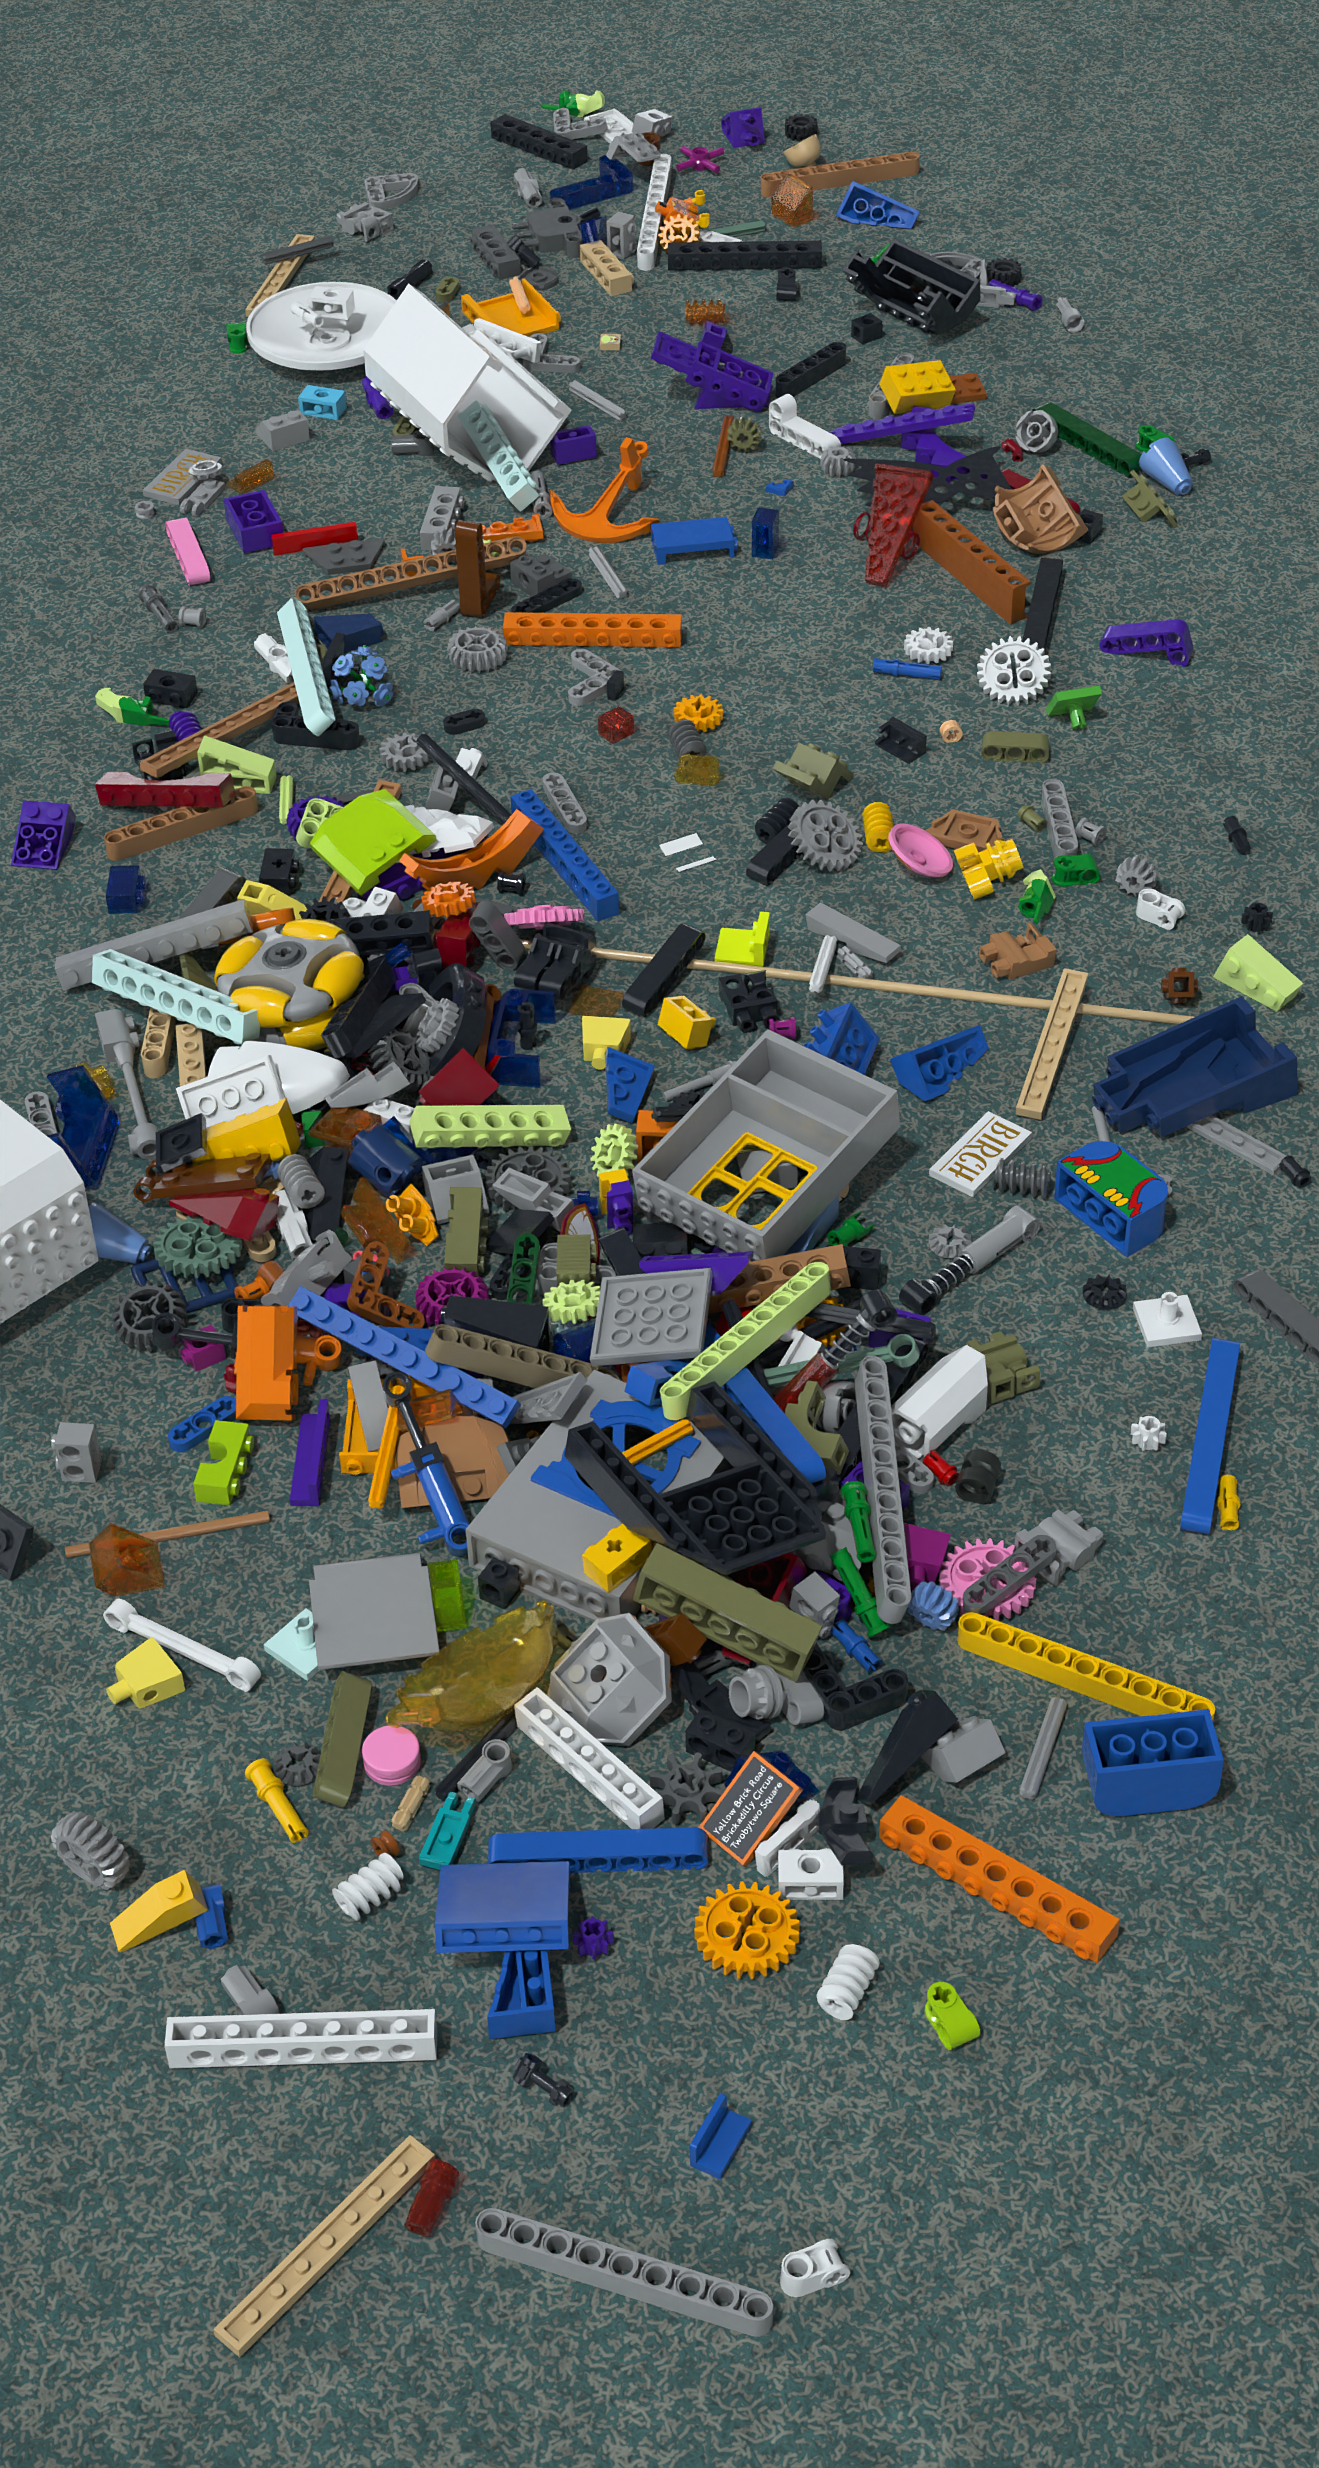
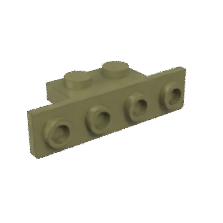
M1132 470L1130 473L1137 485L1122 495L1124 501L1142 522L1147 521L1160 511L1173 528H1176L1177 524L1174 519L1177 516L1170 507L1166 509L1167 504L1161 496L1157 498L1158 493L1152 485L1148 487L1149 483L1143 474L1138 476Z

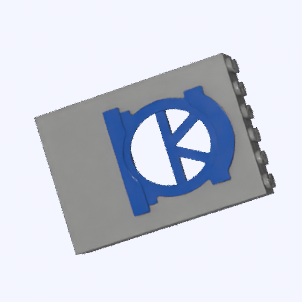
M593 1370L581 1389V1396L570 1405L562 1419L552 1421L466 1528L469 1567L482 1572L493 1557L519 1568L521 1590L592 1622L596 1619L626 1613L635 1616L642 1604L633 1600L642 1568L610 1593H607L584 1573L582 1554H584L589 1546L598 1543L611 1529L620 1526L622 1522L600 1496L579 1479L575 1468L564 1456L568 1430L592 1421L601 1430L612 1427L613 1443L621 1452H624L625 1425L650 1435H655L681 1420H689L693 1427V1433L663 1449L667 1450L668 1453L664 1471H659L640 1462L634 1465L645 1479L653 1482L651 1486L658 1494L731 1470L734 1467L687 1416L680 1420H669L663 1414L662 1404L647 1405L624 1392L625 1382L611 1375Z

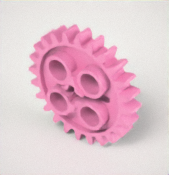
M539 905L527 909H517L515 913H505L504 918L510 926H518V929L536 928V930H543V926L547 922L559 926H569L571 922L584 921V909H570V906L553 907V905Z
M991 1538L988 1539L987 1544H982L980 1539H976V1545L974 1546L966 1541L964 1550L955 1546L954 1554L947 1553L946 1561L942 1562L941 1570L939 1571L940 1586L943 1585L945 1590L952 1591V1596L959 1600L957 1605L960 1606V1615L966 1613L963 1609L964 1591L1014 1553L1015 1545H1011L1006 1549L1002 1540L997 1545H993ZM1016 1562L1012 1566L1018 1572H1024L1029 1568L1024 1562ZM1035 1576L983 1616H993L995 1620L999 1621L1000 1614L1010 1619L1011 1610L1020 1614L1021 1605L1028 1607L1029 1598L1034 1597V1589H1036ZM994 1579L990 1585L996 1589H1002L1007 1583L1002 1579ZM982 1597L979 1600L971 1598V1603L978 1602L981 1604Z

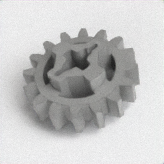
M403 733L402 736L394 734L393 739L387 737V742H382L381 748H379L382 764H386L387 768L394 767V771L399 770V768H403L404 772L407 771V768L416 770L415 766L417 765L423 767V762L429 761V755L416 743L418 737L416 738L415 733L411 735Z
M442 998L440 1002H435L434 1007L427 1009L426 1015H424L423 1020L419 1022L418 1030H420L416 1035L419 1037L416 1041L419 1044L418 1047L427 1052L434 1053L435 1049H440L441 1044L445 1045L446 1038L452 1035L451 1030L456 1027L454 1022L459 1017L456 1014L459 1010L456 1007L457 1004Z

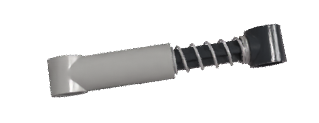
M1019 1205L1012 1207L1002 1222L958 1253V1257L954 1258L952 1263H947L945 1268H940L937 1274H932L929 1279L921 1281L917 1279L909 1280L901 1289L899 1300L917 1314L926 1315L935 1307L938 1295H941L943 1289L948 1290L950 1284H956L957 1279H963L966 1273L975 1274L1021 1240L1024 1242L1029 1241L1038 1233L1041 1221Z

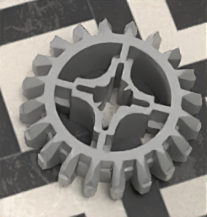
M475 626L474 628L467 627L466 630H459L458 633H454L452 638L449 639L447 651L451 664L455 665L456 669L461 668L462 672L468 669L470 673L478 671L480 674L481 670L489 672L490 668L496 670L497 665L502 666L503 661H506L508 646L504 635L500 634V631H494L492 627L487 629L485 626L481 628Z
M72 1811L62 1818L52 1830L51 1840L53 1848L58 1851L57 1855L63 1859L64 1865H67L79 1877L95 1887L100 1886L104 1890L113 1888L125 1878V1874L129 1871L130 1866L128 1853L124 1851V1846L118 1842L117 1836H114L109 1828L104 1827L101 1821H96L93 1816L86 1815L84 1812Z

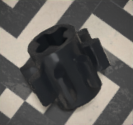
M1252 903L1249 907L1244 908L1241 924H1247V930L1253 932H1261L1265 928L1270 929L1273 912H1267L1268 908L1263 903Z

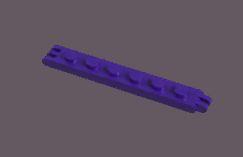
M973 403L958 406L948 405L942 409H927L914 414L910 412L903 416H888L881 420H866L859 424L849 423L828 432L835 435L841 444L962 423L973 420L975 405Z

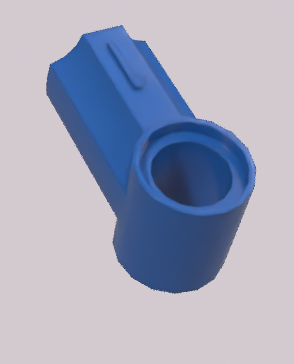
M217 1884L201 1888L208 1911L193 1918L197 1922V1932L201 1947L208 1949L222 1947L226 1942H229L223 1915L225 1907L221 1885Z

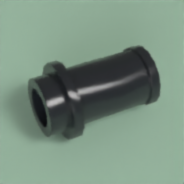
M1289 1155L1281 1160L1282 1163L1279 1164V1168L1291 1178V1183L1294 1186L1303 1188L1310 1183V1171L1302 1168L1293 1156Z

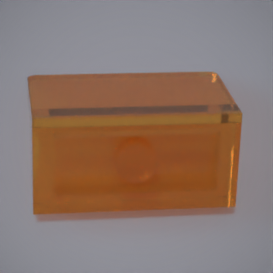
M266 459L235 474V479L227 482V486L242 495L273 480L272 462Z
M451 1389L414 1398L409 1402L419 1427L453 1419L455 1415L463 1413V1406ZM397 1408V1426L401 1432L408 1431L400 1409Z

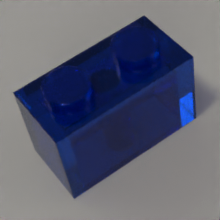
M758 507L752 519V557L773 560L779 546V510Z
M139 865L110 866L106 891L109 914L138 913L139 905H143V891L141 889L146 888L145 875H141Z

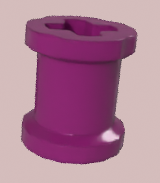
M795 1017L781 1021L769 1019V1030L785 1038L796 1040Z

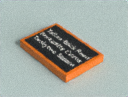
M753 1751L698 1828L703 1829L709 1838L743 1866L747 1867L755 1857V1851L760 1843L769 1838L803 1789L759 1753Z

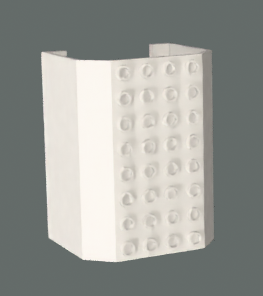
M408 284L364 348L366 376L372 381L370 385L381 391L380 394L388 399L390 404L399 409L402 415L410 419V423L420 428L419 431L430 438L429 441L440 447L439 450L448 457L454 456L453 459L461 465L468 464L467 467L476 474L478 472L482 473L481 476L487 481L492 482L494 480L498 482L458 417L475 400L481 405L486 404L498 421V425L505 432L504 435L511 442V446L518 453L517 456L525 464L524 467L529 471L572 410L492 338L477 329L473 336L482 344L480 345L425 294Z
M0 1100L1 1324L99 1260L83 1180L63 1148Z

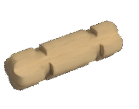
M418 1775L413 1779L411 1783L412 1788L407 1790L398 1807L399 1811H396L392 1818L393 1828L400 1831L408 1829L412 1822L410 1818H414L424 1800L422 1796H425L430 1789V1780L428 1778Z

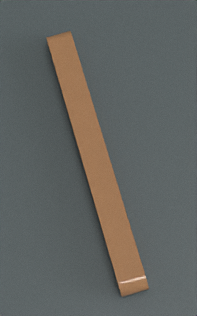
M518 536L483 544L485 570L510 565L511 561L526 555V542ZM514 547H518L521 549V551L513 552L511 549ZM456 550L304 584L296 589L295 598L302 602L306 610H312L458 577L457 566L452 567L448 565L451 561L457 562ZM492 552H498L500 556L493 557L490 554ZM430 566H434L437 568V570L431 572L427 568ZM408 571H413L416 573V575L408 576L406 573ZM393 576L395 580L387 581L385 577ZM365 581H372L374 584L366 586L363 583ZM349 585L353 589L350 591H345L342 588L344 586ZM325 590L332 592L329 596H324L321 593ZM303 595H307L310 597V599L307 601H303L300 599V597Z

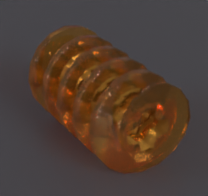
M686 299V321L688 319L690 325H693L695 319L698 325H701L703 319L705 322L712 319L715 324L720 319L721 323L725 324V302L722 304L721 300L718 299L716 305H714L713 300L710 299L708 305H706L705 300L702 299L700 305H698L697 300L694 299L691 305L689 300Z

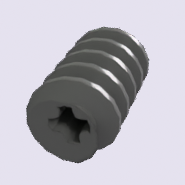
M687 719L680 720L668 732L670 742L677 753L680 763L684 767L700 766L706 753L703 740L692 721Z
M1001 1158L996 1167L993 1190L999 1184L1000 1191L1004 1192L1009 1185L1011 1193L1015 1194L1018 1187H1020L1021 1195H1026L1030 1188L1033 1197H1036L1041 1190L1042 1198L1046 1199L1051 1172L1047 1173V1168L1044 1164L1040 1171H1037L1035 1163H1032L1029 1170H1027L1025 1161H1022L1019 1167L1016 1168L1015 1162L1012 1159L1009 1165L1005 1166L1004 1158Z

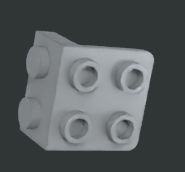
M635 132L614 137L613 141L609 144L606 156L610 160L632 156L638 162H645L660 158L661 153L657 150L656 146L644 139L645 137L641 133Z

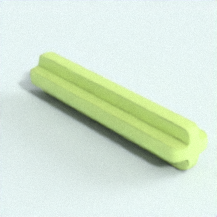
M283 775L280 778L279 818L280 823L285 825L287 824L286 819L289 809L293 807V777L290 775L287 777Z

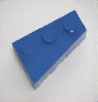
M547 1950L505 1951L500 1978L495 1987L494 2000L487 2016L489 2039L556 2031Z

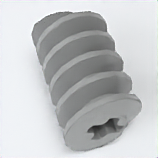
M297 1154L285 1157L278 1166L277 1174L292 1202L300 1208L308 1209L315 1207L324 1198V1187L305 1157Z

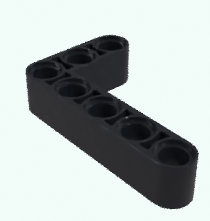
M817 1643L803 1669V1673L823 1702L824 1720L834 1730L843 1731L900 1708L907 1702L908 1676L899 1669L884 1671L846 1687Z

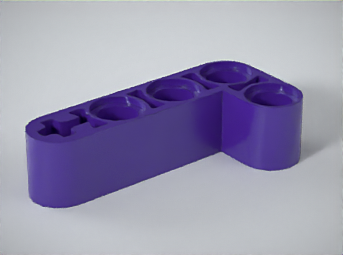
M1180 619L1112 625L1106 628L1099 644L1101 651L1109 654L1166 650L1170 663L1172 665H1182L1181 667H1185L1188 664L1193 652L1189 627L1185 621Z

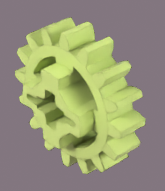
M608 1124L607 1130H600L601 1137H595L597 1145L591 1148L595 1152V1155L591 1157V1161H595L592 1169L598 1171L597 1177H599V1173L624 1168L628 1176V1168H634L632 1160L637 1159L634 1150L638 1148V1145L633 1144L636 1135H631L632 1129L619 1124Z
M570 1280L569 1284L561 1282L557 1288L551 1287V1292L544 1294L543 1306H548L549 1317H552L553 1322L561 1319L562 1324L572 1320L573 1324H576L578 1319L587 1321L589 1316H597L596 1311L598 1309L601 1289L600 1286H595L594 1282L585 1284V1280L578 1281L577 1283L574 1280Z

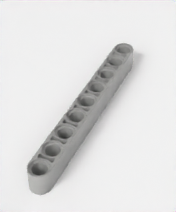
M495 2208L485 2209L476 2218L478 2245L488 2253L750 2336H764L770 2332L773 2326V2302L762 2291ZM489 2229H497V2230H499V2231H497L496 2233H487V2232H486V2231L489 2230ZM522 2239L531 2240L529 2243L525 2244L518 2242ZM556 2249H561L564 2251L560 2254L551 2253V2251ZM590 2259L597 2261L594 2264L583 2263L586 2260ZM620 2270L630 2271V2273L625 2275L617 2274ZM654 2280H660L664 2282L661 2285L657 2286L650 2284V2282ZM685 2291H694L697 2294L686 2296L683 2293ZM721 2301H727L731 2303L730 2305L725 2307L717 2305V2303ZM753 2312H761L765 2315H763L762 2317H753L750 2314Z

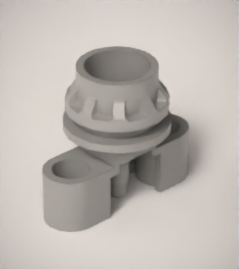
M757 1663V1667L747 1669L742 1676H736L730 1682V1703L735 1713L741 1717L750 1716L757 1720L771 1719L777 1717L782 1710L791 1724L799 1725L819 1721L824 1715L823 1702L803 1671L796 1683L776 1673L769 1665Z

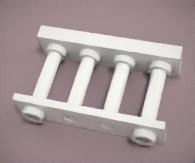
M480 318L474 321L475 330L468 332L471 337L482 345L473 336L477 329L492 338L514 359L523 358L533 363L540 361L542 342Z

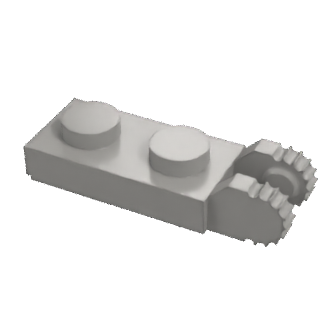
M205 479L187 499L183 500L180 505V512L186 514L192 508V515L199 516L223 492L225 482Z

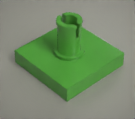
M1100 685L1056 692L1046 707L1047 715L1054 716L1069 713L1073 730L1078 729L1077 726H1079V729L1085 728L1087 723L1083 711L1092 710L1102 695Z

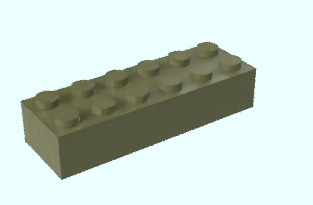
M656 1543L640 1572L633 1596L634 1601L668 1618L683 1613L705 1637L760 1665H769L776 1673L796 1683L813 1652L822 1626L817 1624L811 1617L801 1616L789 1610L785 1604L774 1602L762 1596L757 1590L746 1588L734 1582L729 1576L718 1574L702 1564L690 1560Z

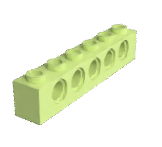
M564 1105L416 1106L409 1121L416 1147L482 1148L488 1146L556 1147L565 1144L571 1131Z

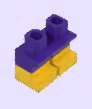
M625 1168L599 1173L600 1210L602 1215L607 1214V1228L617 1230L624 1227L628 1234L632 1233L631 1224H634L633 1191Z

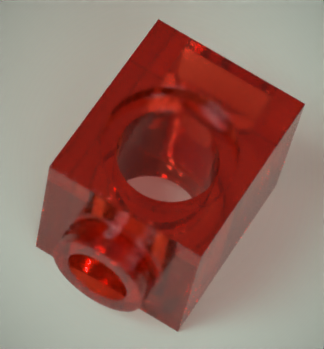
M617 706L598 716V734L612 744L634 734L633 715Z

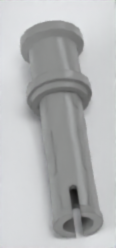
M535 471L531 474V477L538 485L535 489L540 496L532 502L534 515L539 514L540 518H548L552 514L551 499L549 494L546 493L544 474L541 471Z

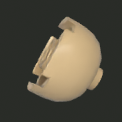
M815 134L783 153L792 166L796 168L811 167L816 165L815 160L821 154V145Z

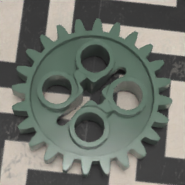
M187 1215V1220L185 1221L177 1218V1224L167 1223L168 1229L161 1228V1235H156V1241L153 1242L155 1260H158L159 1266H165L166 1272L173 1270L174 1276L182 1272L184 1273V1278H187L190 1274H194V1277L198 1278L201 1273L209 1277L211 1271L219 1274V1268L229 1269V1263H236V1257L241 1256L240 1250L243 1249L241 1238L221 1232V1226L213 1223V1225L203 1223L202 1216L192 1219L191 1216Z

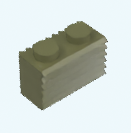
M591 1234L558 1235L557 1287L561 1282L569 1284L570 1280H574L575 1283L585 1280V1284L590 1283L591 1280H596V1263H591V1260H596V1244H591Z

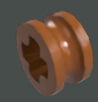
M386 1830L380 1833V1838L373 1837L370 1840L372 1848L378 1857L382 1853H387L394 1857L400 1854L396 1840Z

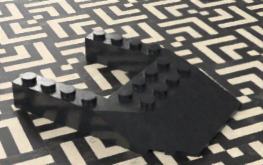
M715 1381L691 1389L686 1416L734 1468L679 1488L658 1494L594 1421L568 1430L564 1456L628 1530L654 1543L666 1546L680 1555L721 1574L728 1575L826 1538L825 1527L821 1523V1510L817 1506L816 1488Z

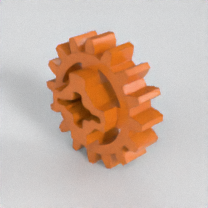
M461 882L437 884L435 887H430V891H425L424 896H421L424 911L430 910L431 915L436 914V917L457 916L462 912H466L467 908L473 907V903H476L473 887H469L468 883L461 885Z

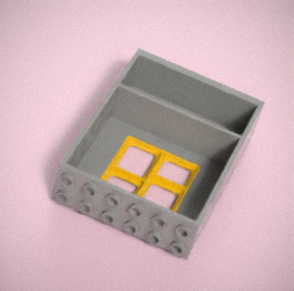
M767 1029L632 1170L638 1206L646 1212H652L661 1217L667 1223H673L681 1227L688 1234H694L704 1239L706 1243L725 1250L727 1253L753 1251L754 1257L749 1262L783 1256L900 1128L897 1090ZM747 1144H753L773 1155L750 1181H745L724 1170ZM784 1161L808 1172V1175L793 1190H788L767 1179L780 1163ZM716 1179L739 1190V1193L728 1204L721 1207H713L701 1199L704 1189ZM757 1189H763L783 1200L774 1212L760 1224L749 1225L737 1218L739 1207Z

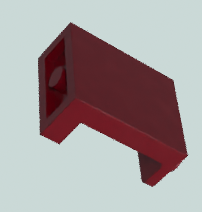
M462 1048L418 1091L422 1095L418 1100L424 1106L481 1105L500 1085Z

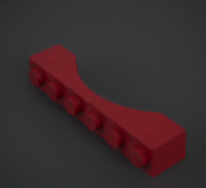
M107 772L95 783L99 803L106 806L224 807L236 795L231 773H208L187 779L156 781L141 779L128 772Z

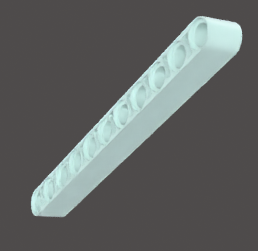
M292 597L277 612L304 723L313 734L320 736L335 721V715L306 607L297 598Z

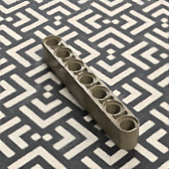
M444 1324L437 1325L434 1328L425 1349L426 1355L433 1361L533 1388L541 1387L581 1372L587 1379L593 1370L611 1375L620 1380L616 1372L606 1367L592 1366L591 1363Z

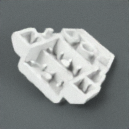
M413 805L405 806L436 836L437 841L420 852L423 858L430 857L431 852H437L440 850L439 848H444L445 853L473 848L494 828L492 821L478 816L455 815L444 810L426 809L425 807L415 808ZM415 849L411 851L409 855L412 856L413 854H417L415 852Z

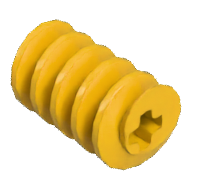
M882 802L871 803L862 813L866 844L873 852H889L892 850L889 842V832L894 826L890 807Z

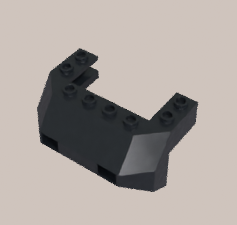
M897 239L892 240L876 265L870 257L866 256L864 259L855 250L842 269L847 276L846 280L855 286L854 290L860 295H865L876 304L879 310L883 312L888 310L893 317L897 319L902 317L907 324L913 327L916 324L921 331L927 334L932 332L939 335L963 323L981 300L979 279ZM910 286L923 291V293L920 292V296H918Z

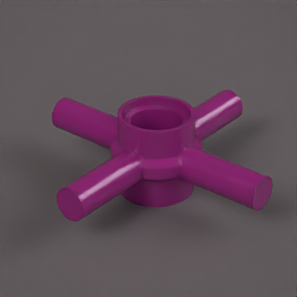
M686 146L681 147V153L690 157V159L676 165L679 172L690 167L697 171L710 169L715 173L720 171V166L711 162L710 159L723 155L724 149L722 147L710 152L705 147H696L692 150Z

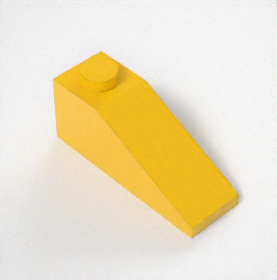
M183 1870L153 1885L110 1922L118 1951L123 1952L208 1911L199 1882L187 1871Z

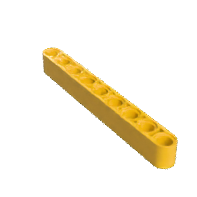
M966 1613L959 1619L957 1641L958 1645L966 1651L1139 1716L1209 1709L1212 1721H1214L1215 1706L1211 1700L978 1613Z

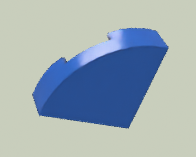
M783 480V483L777 484L771 482L766 486V492L786 496L793 488L794 481Z

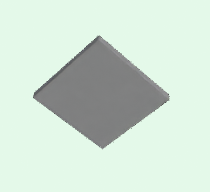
M711 1268L602 1277L590 1355L591 1365L602 1366L696 1358L704 1350L713 1277Z

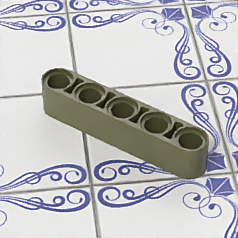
M344 1671L340 1673L334 1686L313 1789L314 1798L340 1807L346 1805L352 1790L372 1686L371 1681Z

